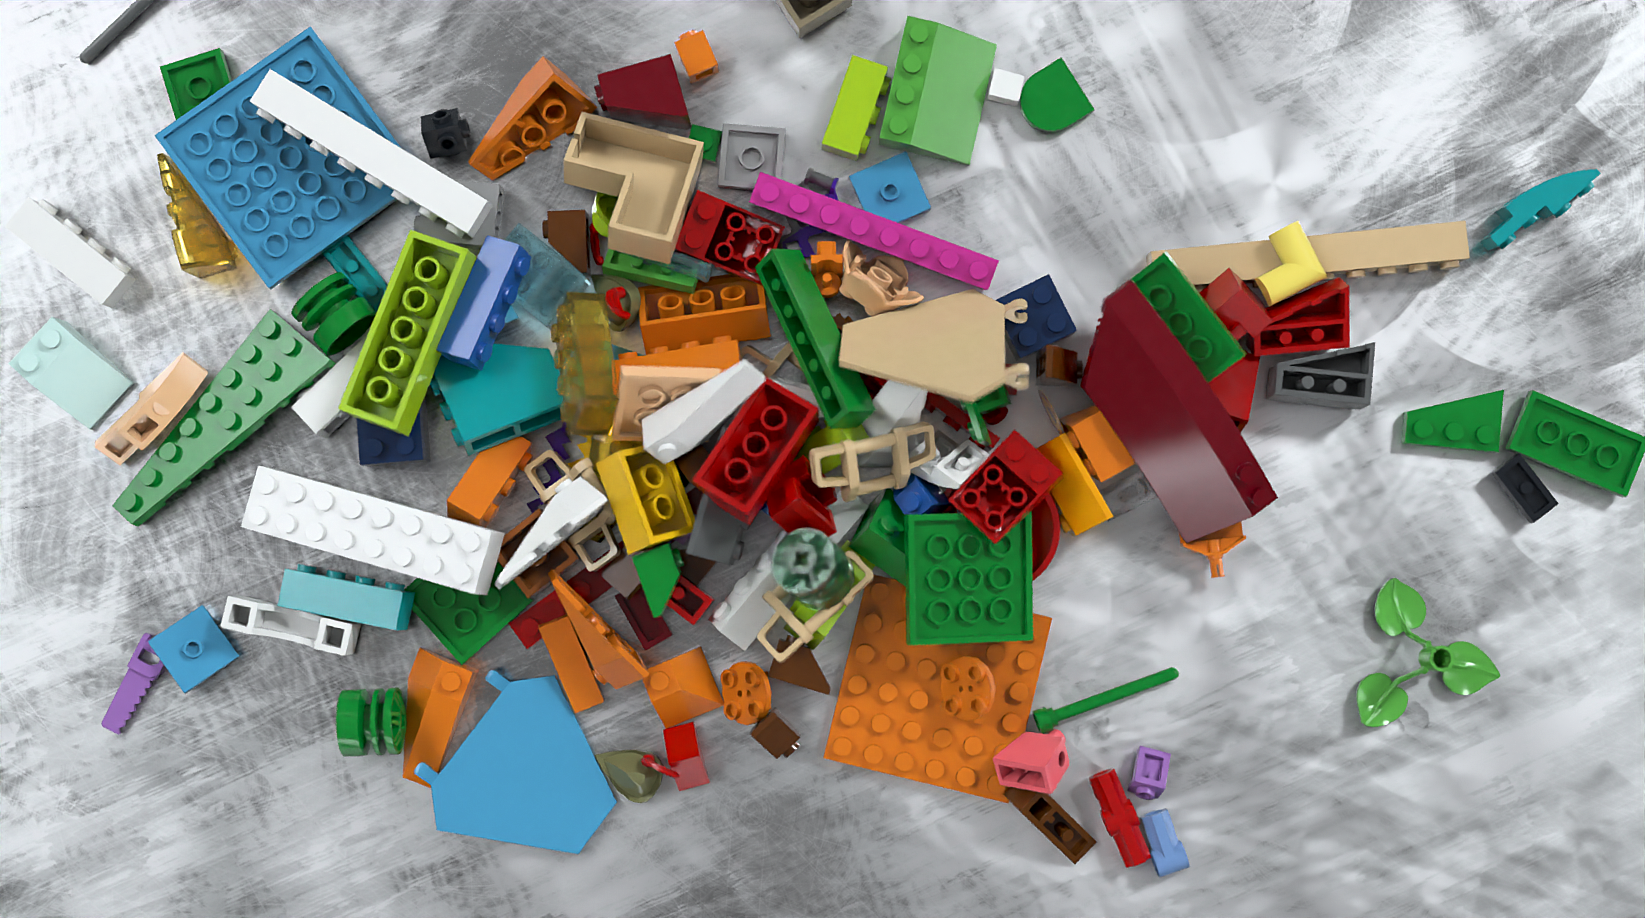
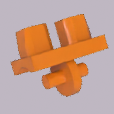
M835 241L817 242V255H811V273L823 298H831L837 295L842 285L843 254H836Z

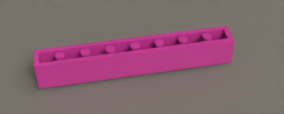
M762 172L759 173L749 203L983 290L989 289L999 260Z

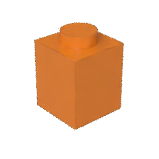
M696 30L685 32L679 36L678 41L674 42L691 84L720 72L718 63L703 30L696 32Z

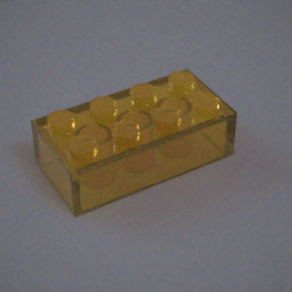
M567 292L563 305L559 304L557 308V324H552L551 341L557 345L554 354V366L560 370L557 391L558 395H563L561 421L566 422L568 435L606 436L619 402V392L605 294Z

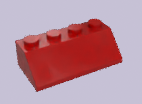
M765 376V381L747 399L693 478L692 483L722 510L750 526L818 424L819 408Z

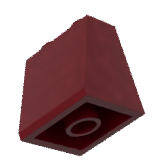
M671 54L597 74L599 85L594 86L596 96L602 110H608L612 119L684 130L691 129L692 125Z

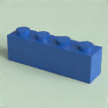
M489 235L486 236L436 349L449 361L482 371L485 362L490 359L496 337L505 325L507 312L517 298L518 287L523 276L527 274L530 268L532 257L520 244Z

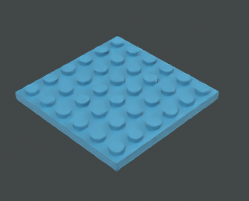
M311 26L154 135L270 290L397 200L391 196L394 190L384 184L381 189L375 187L364 179L366 173L357 168L354 173L337 163L338 156L331 152L325 156L310 147L312 143L310 139L302 135L301 139L298 140L283 130L285 124L275 119L272 124L256 114L259 108L250 102L266 74L271 69L400 147Z

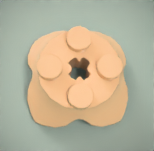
M849 239L846 240L842 253L844 272L839 291L845 297L855 299L865 306L864 310L870 316L880 315L897 310L905 305L919 303L924 299L918 292L908 291V287H906L908 272L902 259L883 255L865 262L866 255H863L861 249Z

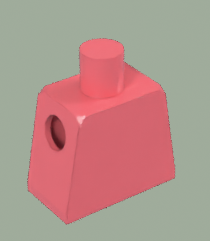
M1054 729L1047 734L1029 731L1021 734L993 757L999 784L1052 794L1069 767L1064 734L1058 729Z

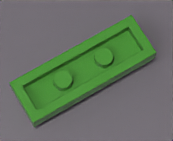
M608 249L602 265V271L606 275H614L694 294L702 271V262L673 255L670 264Z

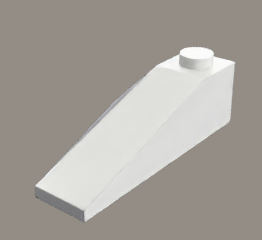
M744 359L643 418L644 450L663 464H667L704 443L765 381V375Z
M888 380L873 399L876 411L862 423L869 438L890 433V430L894 428H903L921 423L920 415L925 407L927 390ZM917 434L907 437L908 454L918 446V441H916ZM889 446L857 455V464L860 467H892V448Z

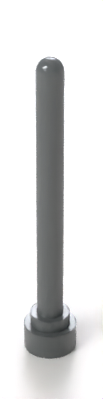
M135 0L80 53V61L84 64L90 63L154 0Z

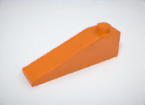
M542 56L522 78L468 162L472 167L493 181L523 163L527 155L539 148L544 150L551 146L550 142L565 132L567 135L574 132L581 112L592 114L597 106L562 70Z
M551 569L548 575L594 667V670L591 671L592 674L603 685L609 682L615 689L648 676L649 672L639 653Z
M419 648L408 676L403 778L431 788L429 783L414 773V769L419 763L424 762L439 774L478 675V669L465 664L461 665L458 661L427 649Z

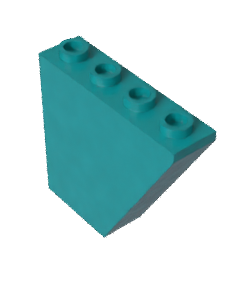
M493 344L492 355L485 362L482 371L449 361L441 354L430 382L434 395L441 394L444 401L439 405L446 422L449 420L453 421L455 428L451 429V433L457 447L464 446L468 456L575 415L571 394L548 348Z

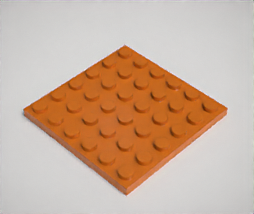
M873 574L874 579L864 587L823 758L1009 803L1004 793L1010 787L999 784L993 757L1026 731L1052 618L1033 613V640L910 646L906 644L905 586L895 579ZM964 656L978 658L989 667L995 684V698L990 711L982 718L971 721L962 720L955 715L946 713L943 707L944 700L941 691L942 667L945 664L951 663L954 659Z

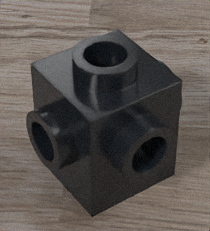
M458 108L450 110L440 109L433 114L421 116V134L430 159L442 156H455L460 152L467 151L466 138L471 137V132L467 119L461 120Z

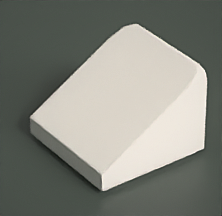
M994 68L987 100L1017 107L1025 76Z

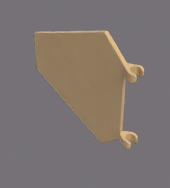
M974 289L843 324L839 366L970 403L1004 383L1017 389H1025L1029 385L1028 378H1019L1017 376L1028 375L1029 368L1026 364H1016L1005 370V318L1015 323L1026 322L1027 313H1018L1016 311L1019 309L1026 310L1027 301L1016 299L1003 305Z

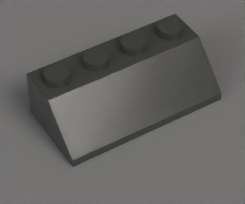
M722 427L719 440L728 428ZM703 493L686 553L734 565V561H739L743 553L744 542L740 541L743 530H748L750 526L722 510Z

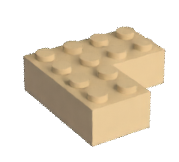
M581 112L574 131V138L571 139L564 158V183L618 197L608 226V249L670 264L702 166L704 142Z

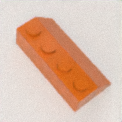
M726 274L699 278L694 294L655 285L638 287L641 296L639 309L640 329L646 355L650 354L649 349L668 346L669 351L681 349L682 343L699 341L700 346L713 344L712 339L721 336H731V340L737 339L738 342L771 337L763 285Z
M721 336L713 338V344L700 346L699 341L682 343L681 349L669 351L668 346L649 349V355L637 356V352L619 354V360L611 361L613 397L617 398L621 366L720 368V373L742 361L739 342L737 339L731 340V336Z

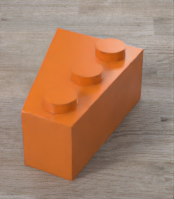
M519 436L479 452L448 497L447 516L486 528L488 523L495 517L503 498L507 497L516 484L515 479L520 470L524 472V467L532 461V443Z

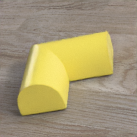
M1299 221L1268 236L1282 262V265L1255 278L1269 307L1327 278V274Z

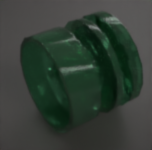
M813 528L794 530L784 536L777 544L771 558V572L776 583L807 608L814 610L830 609L841 603L850 592L854 582V566L850 557L820 530Z

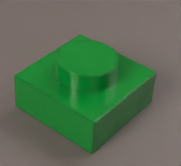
M692 124L689 139L704 142L702 161L716 164L722 140V131Z

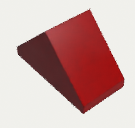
M694 721L663 729L668 764L671 770L680 774L679 778H674L679 791L710 783Z

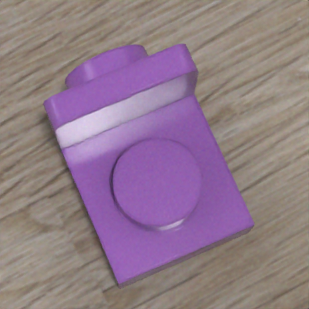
M1140 746L1136 754L1133 777L1128 784L1127 791L1135 793L1141 799H1158L1166 787L1171 754Z

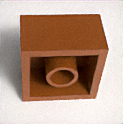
M538 508L504 536L497 559L504 568L545 509ZM568 538L513 579L527 598H534L552 583L548 575L551 569L561 576L581 560L576 550L567 541Z

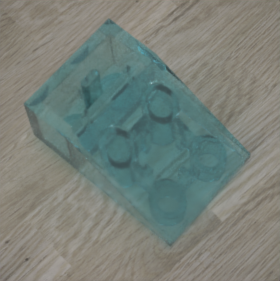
M518 223L505 240L520 244L532 258L529 271L523 276L518 287L515 301L552 331L591 284V281L557 252Z

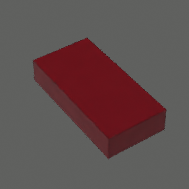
M642 586L630 600L621 593L614 596L645 651L674 635L663 615L656 618L653 617Z

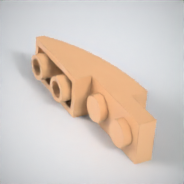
M182 352L139 393V400L95 441V448L119 465L125 462L138 448L143 451L188 402L207 376L208 371Z

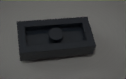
M1520 453L1515 454L1491 472L1529 523H1535L1559 504Z

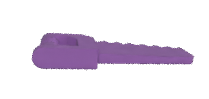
M145 633L139 641L127 665L129 669L101 723L104 728L118 735L121 734V727L126 726V720L131 718V712L136 711V704L142 702L141 696L147 694L146 688H151L152 681L157 680L166 669L161 660H159L158 664H152L141 658L145 650L157 656L148 643L152 637L148 633Z

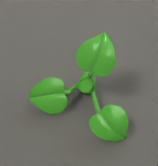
M1397 578L1389 579L1381 588L1375 603V618L1378 626L1387 635L1397 636L1404 631L1407 637L1423 646L1418 656L1421 667L1396 678L1393 682L1389 676L1383 673L1369 674L1360 682L1356 693L1358 711L1361 722L1365 726L1370 727L1384 726L1398 719L1407 707L1408 695L1402 688L1397 686L1418 675L1427 674L1428 671L1442 672L1444 684L1450 691L1459 695L1475 693L1500 677V673L1492 660L1475 645L1469 642L1458 641L1449 644L1447 647L1432 646L1431 641L1424 640L1412 633L1410 629L1418 628L1424 622L1426 605L1416 590L1402 583Z

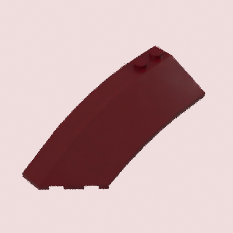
M1128 280L1105 297L1100 311L1103 313L1099 331H1095L1089 354L1092 357L1088 374H1084L1081 387L1086 391L1120 439L1158 497L1183 540L1188 543L1251 518L1275 501L1278 496L1235 423L1192 359L1132 280Z

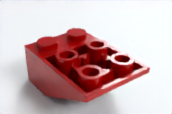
M697 190L685 216L674 253L688 259L701 261L702 265L762 285L755 266L772 249L777 248L785 226Z
M1014 429L948 501L993 543L997 544L1063 479V473Z

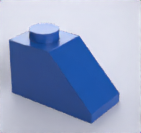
M911 472L906 487L900 489L893 488L894 500L904 514H941L951 505L938 485L926 481Z

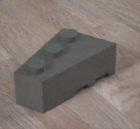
M1376 342L1275 364L1269 368L1266 400L1357 410L1371 404Z

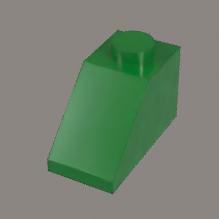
M671 543L632 557L654 618L663 615L681 577L680 567L685 565L679 548L673 549Z

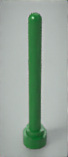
M1170 667L1055 710L1052 707L1036 709L1032 711L1036 726L1041 734L1054 730L1053 727L1058 726V722L1175 680L1179 676V671L1175 667Z

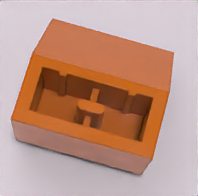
M1096 405L1059 419L1064 432L1089 475L1102 483L1135 464Z

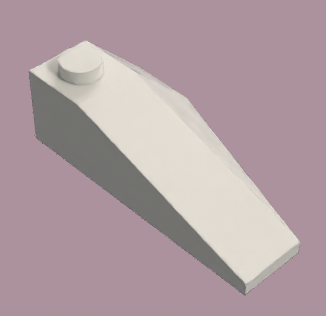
M581 476L573 482L568 478L554 489L557 494L554 495L495 583L496 587L501 589L600 514L608 501L606 497Z

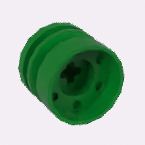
M342 272L334 273L315 284L297 301L291 312V315L298 322H302L301 326L304 330L312 331L317 329L313 340L327 356L338 354L361 338L372 325L377 313L364 297L352 300L357 293V289L353 284H348L349 279Z
M399 687L388 688L387 692L383 688H377L374 690L371 701L366 689L342 690L338 697L336 710V734L342 756L368 755L371 741L374 752L377 755H384L386 750L390 755H398L402 752L407 720L404 699Z

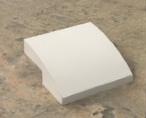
M937 430L934 433L935 458L910 469V472L936 485L959 489L990 454L969 439L959 445L940 430ZM925 441L909 453V458L924 452Z

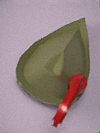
M591 274L600 310L607 325L613 331H624L634 323L638 316L641 305L639 290L635 284L625 278L606 274Z
M639 749L618 750L595 755L602 770L615 788L633 802H648L660 787L663 774L672 778L680 777L678 772L664 767L659 757L649 751Z

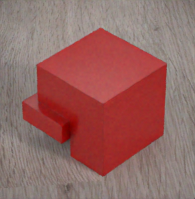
M1230 267L1199 292L1236 341L1247 332L1254 338L1273 322L1261 299Z
M802 456L790 464L766 500L770 518L801 545L818 533H821L826 539L837 533L832 511L828 508V506L838 500L835 487H819L812 481L810 461L805 456ZM821 472L822 478H827V477Z

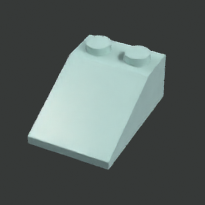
M51 317L8 363L32 386L90 430L100 422L134 385L126 375L67 321Z

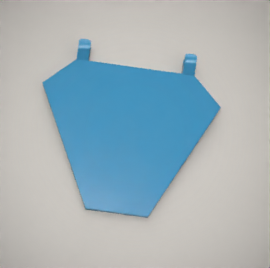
M491 670L485 679L502 693L440 774L424 762L419 763L414 769V773L431 785L436 829L438 831L579 854L617 801L555 675L510 682L495 670Z

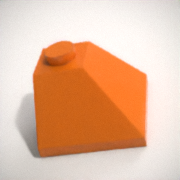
M701 646L647 668L649 675L642 679L649 698L666 729L724 705Z

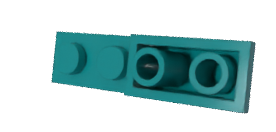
M1597 169L1563 174L1519 194L1495 211L1503 222L1484 237L1480 243L1487 251L1498 246L1502 250L1516 239L1514 232L1521 226L1526 229L1540 217L1542 220L1552 215L1556 218L1560 217L1571 208L1572 205L1569 201L1576 195L1581 198L1594 188L1595 184L1592 181L1601 173Z

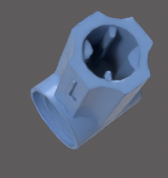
M1168 809L1155 810L1141 816L1140 818L1151 850H1149L1152 857L1151 860L1158 877L1189 868L1190 864L1183 844L1177 839Z

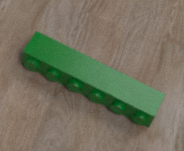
M772 249L755 266V270L829 429L858 428L876 411V408L859 372L839 366L842 336L801 250Z

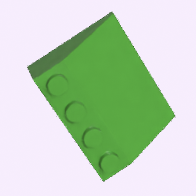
M907 16L878 145L969 166L997 44L938 22Z

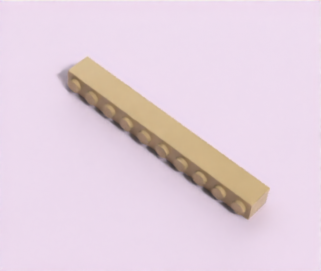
M1466 221L1307 236L1327 274V278L1319 282L1335 279L1334 275L1346 274V279L1361 278L1366 276L1365 272L1377 271L1378 276L1396 274L1397 269L1408 268L1409 273L1427 271L1428 266L1440 265V270L1454 269L1460 267V262L1470 258ZM1270 240L1151 251L1146 255L1148 266L1167 251L1198 292H1201L1229 267L1245 284L1252 283L1253 288H1259L1255 278L1282 265Z

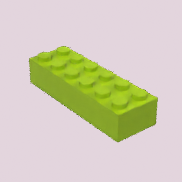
M410 229L339 404V410L352 417L409 437L441 357V353L436 350L477 259L470 250Z

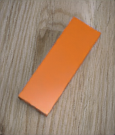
M568 614L539 625V631L574 713L603 703L605 698L596 677L591 672V665Z

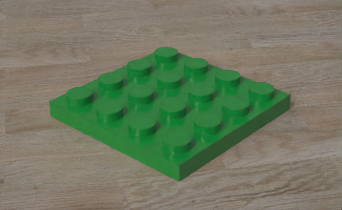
M1032 512L1025 516L997 544L993 543L962 513L904 514L907 645L1033 640Z

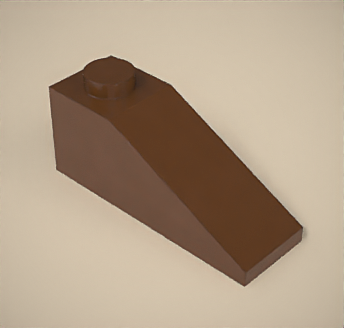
M1055 345L1044 346L1036 354V386L1076 385L1077 379H1082L1083 362L1082 360H1077L1078 352Z
M1010 787L1004 793L1005 797L1074 864L1097 843L1049 794Z

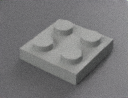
M723 123L718 188L754 190L760 172L782 180L786 128Z

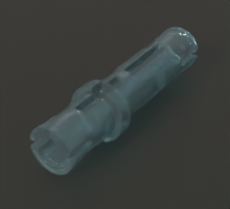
M675 251L670 264L627 254L643 260V264L650 266L653 263L702 280L705 283L709 281L713 270L712 263H707Z

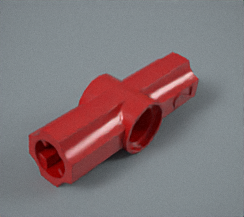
M1115 769L1103 770L1089 777L1093 793L1101 808L1099 810L1101 818L1110 837L1113 836L1125 867L1137 866L1152 858L1139 829L1140 821L1130 799L1126 798Z

